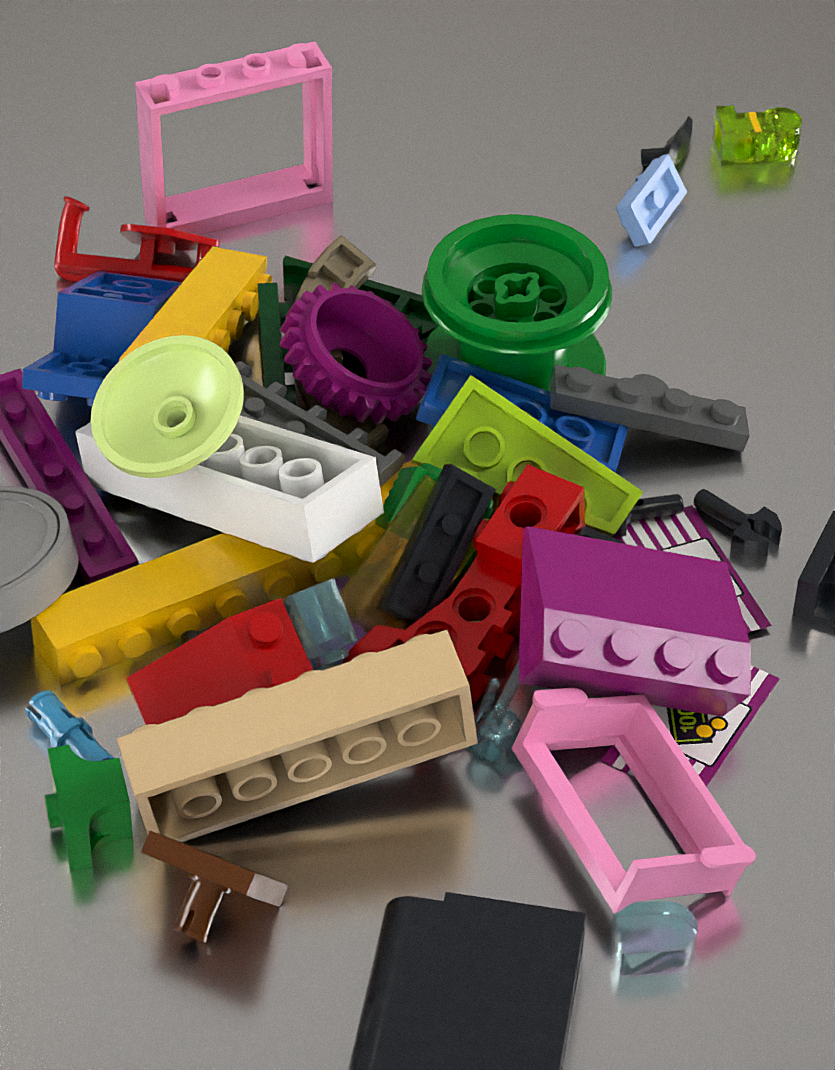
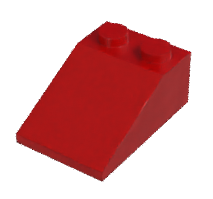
M279 598L226 618L126 677V682L144 725H158L186 716L190 711L202 706L213 707L240 698L253 689H268L295 680L303 673L312 671L313 668L283 601Z

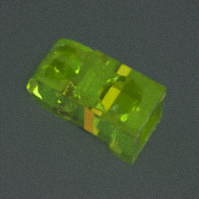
M734 105L716 106L712 139L721 166L772 163L773 161L788 160L795 157L799 150L802 117L796 111L784 107L771 108L766 112L736 113Z

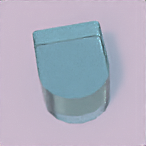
M671 901L632 903L615 915L613 913L612 935L619 973L621 975L672 972L680 970L689 964L694 956L698 923L694 914L686 906Z

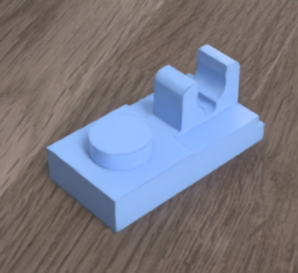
M669 154L653 159L644 173L635 178L636 182H634L630 189L626 190L625 196L615 208L620 222L626 229L634 246L650 244L687 193Z

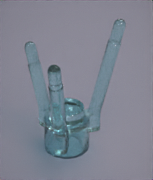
M519 660L495 706L494 703L500 682L497 679L490 681L475 719L478 744L468 748L477 758L492 765L503 764L508 756L514 761H519L511 748L519 734L521 720L512 710L508 709L520 685Z

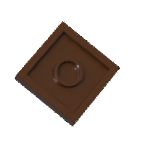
M151 830L141 851L143 854L189 872L187 877L191 878L192 882L171 929L185 933L187 936L203 942H207L209 938V931L225 893L231 894L232 890L280 907L288 885Z

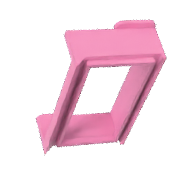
M578 688L536 691L532 697L533 704L511 749L614 915L637 901L722 891L725 896H730L746 866L754 863L756 853L751 847L744 844L645 695L588 699L586 693ZM615 745L685 854L633 860L626 873L550 751Z

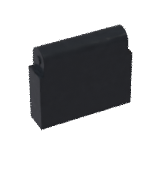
M445 892L444 901L414 896H402L392 899L387 903L384 910L348 1070H563L583 953L587 913Z

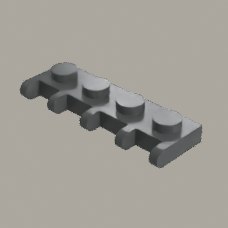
M242 361L235 364L240 372L244 389L240 416L375 457L380 487L403 466L405 461L403 453L394 449L387 456L381 455L365 445L368 439L366 432L359 428L353 430L349 435L324 422L327 416L326 409L315 405L306 412L284 399L287 392L286 386L279 382H274L266 389L248 378L251 372L249 365Z

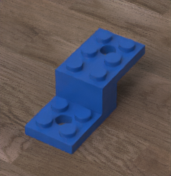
M97 271L59 291L53 351L23 369L22 389L38 391L39 398L51 401H65L69 399V396L87 398L88 405L93 406L96 393L105 377L182 282Z

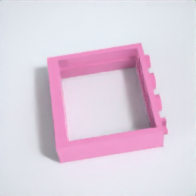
M315 41L305 44L298 43L287 48L261 54H249L244 58L222 63L205 64L196 69L174 74H162L152 79L135 82L144 218L148 226L171 228L201 235L333 202L332 67ZM302 83L304 164L165 197L160 115ZM313 185L314 188L309 189L307 186ZM172 218H173L174 221H175V222H171V223H167V222H166V220L172 219Z

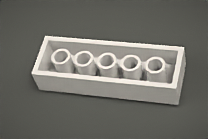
M239 416L230 436L209 458L187 471L161 478L133 476L112 465L95 443L91 422L75 431L83 470L94 488L106 491L114 496L138 502L149 508L170 513L187 521L202 524L219 530L222 533L237 536L257 543L260 546L298 557L303 561L314 563L322 559L329 551L352 535L359 533L367 524L384 513L375 457L244 416Z

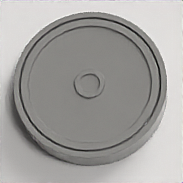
M0 486V633L30 620L54 603L71 584L79 561L70 524L61 504L45 493L16 486Z

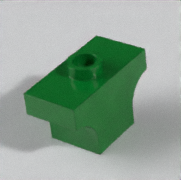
M70 745L48 748L47 754L53 793L44 795L49 828H61L70 872L93 868V857L100 847L114 840L133 837L130 800L120 758L88 761L78 757L71 750Z

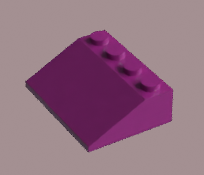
M526 526L523 530L519 683L551 689L578 688L588 695L600 697L644 694L651 705L723 717L751 696L750 641L727 562Z

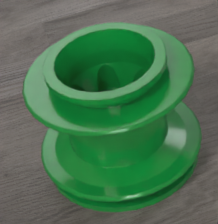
M509 214L490 216L464 224L447 234L435 246L428 261V268L423 276L422 296L424 306L432 320L437 324L425 341L428 348L424 352V356L432 360V365L427 371L433 375L440 355L445 354L549 392V379L554 365L569 368L583 367L595 374L606 376L604 351L593 332L598 329L609 313L612 305L613 289L606 259L599 248L587 236L576 229L552 219L533 215Z

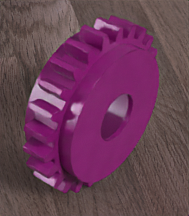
M333 283L328 291L322 285H317L312 293L306 290L300 299L295 301L280 328V331L285 334L280 341V346L289 350L284 357L285 363L292 364L295 371L292 376L295 379H299L306 388L305 391L319 400L321 405L324 407L328 406L339 412L340 416L356 417L358 422L363 423L366 418H372L376 424H381L386 416L392 422L397 421L402 413L407 416L425 395L426 386L432 378V374L427 371L432 365V360L424 356L428 346L426 343L421 342L418 336L419 330L413 327L406 318L407 316L401 313L389 301L374 295L371 291L358 290L353 285H350L349 288H341L337 283ZM341 350L354 355L363 364L366 378L364 379L347 370L331 356L330 352Z

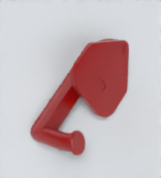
M64 196L65 205L59 223L54 267L59 277L70 282H78L97 271L183 282L194 268L156 264L157 254L174 255L175 250H197L196 267L212 246L219 248L220 241L171 228L123 224L120 227V234L129 242L140 245L139 260L77 253L81 221L84 212H89L90 207L74 198Z

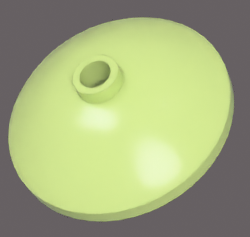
M180 335L164 337L144 344L129 353L112 368L96 393L91 410V429L95 443L112 465L133 476L161 478L187 471L215 453L235 428L242 410L244 397L240 372L224 349L204 338Z

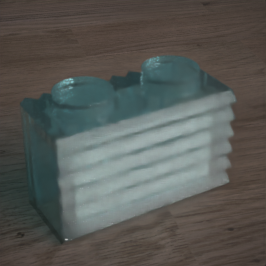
M334 578L282 599L313 669L349 656L346 645L358 641V638Z

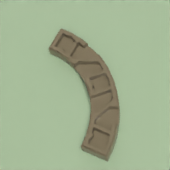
M340 235L325 248L312 264L296 300H299L306 290L312 293L317 285H322L327 291L333 283H337L341 288H349L350 285H353L356 289H359L373 275L376 263ZM342 351L330 352L331 356L342 365ZM295 379L298 391L307 410H310L315 405L326 409L327 416L324 422L347 435L356 428L361 429L368 434L365 445L373 450L387 439L390 429L383 423L376 424L372 418H366L362 423L358 422L356 417L340 416L339 412L328 406L324 407L321 405L319 400L305 391L306 388L300 380Z

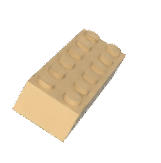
M447 630L432 635H418L409 639L405 644L377 653H363L356 656L350 662L323 671H308L295 680L268 689H253L240 698L213 707L202 706L190 711L186 716L158 725H144L135 729L131 734L116 738L147 834L151 830L180 842L478 744L470 686Z

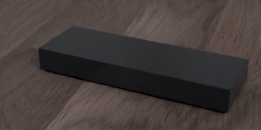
M444 464L376 607L377 610L407 626H411L443 602L496 490L495 488L453 464Z

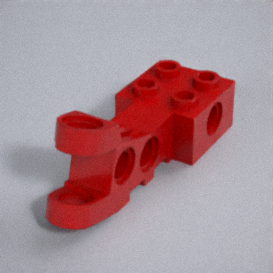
M527 464L516 482L511 480L504 487L500 496L499 507L491 519H483L477 527L473 538V547L476 549L477 557L453 593L405 630L382 625L375 626L349 650L342 664L350 662L356 656L363 653H377L405 644L409 639L418 635H432L447 630L468 680L473 705L489 684L488 677L483 675L493 657L496 655L505 659L515 644V637L509 635L518 619L520 620L524 528L529 526L574 535L580 527L585 526L584 487Z

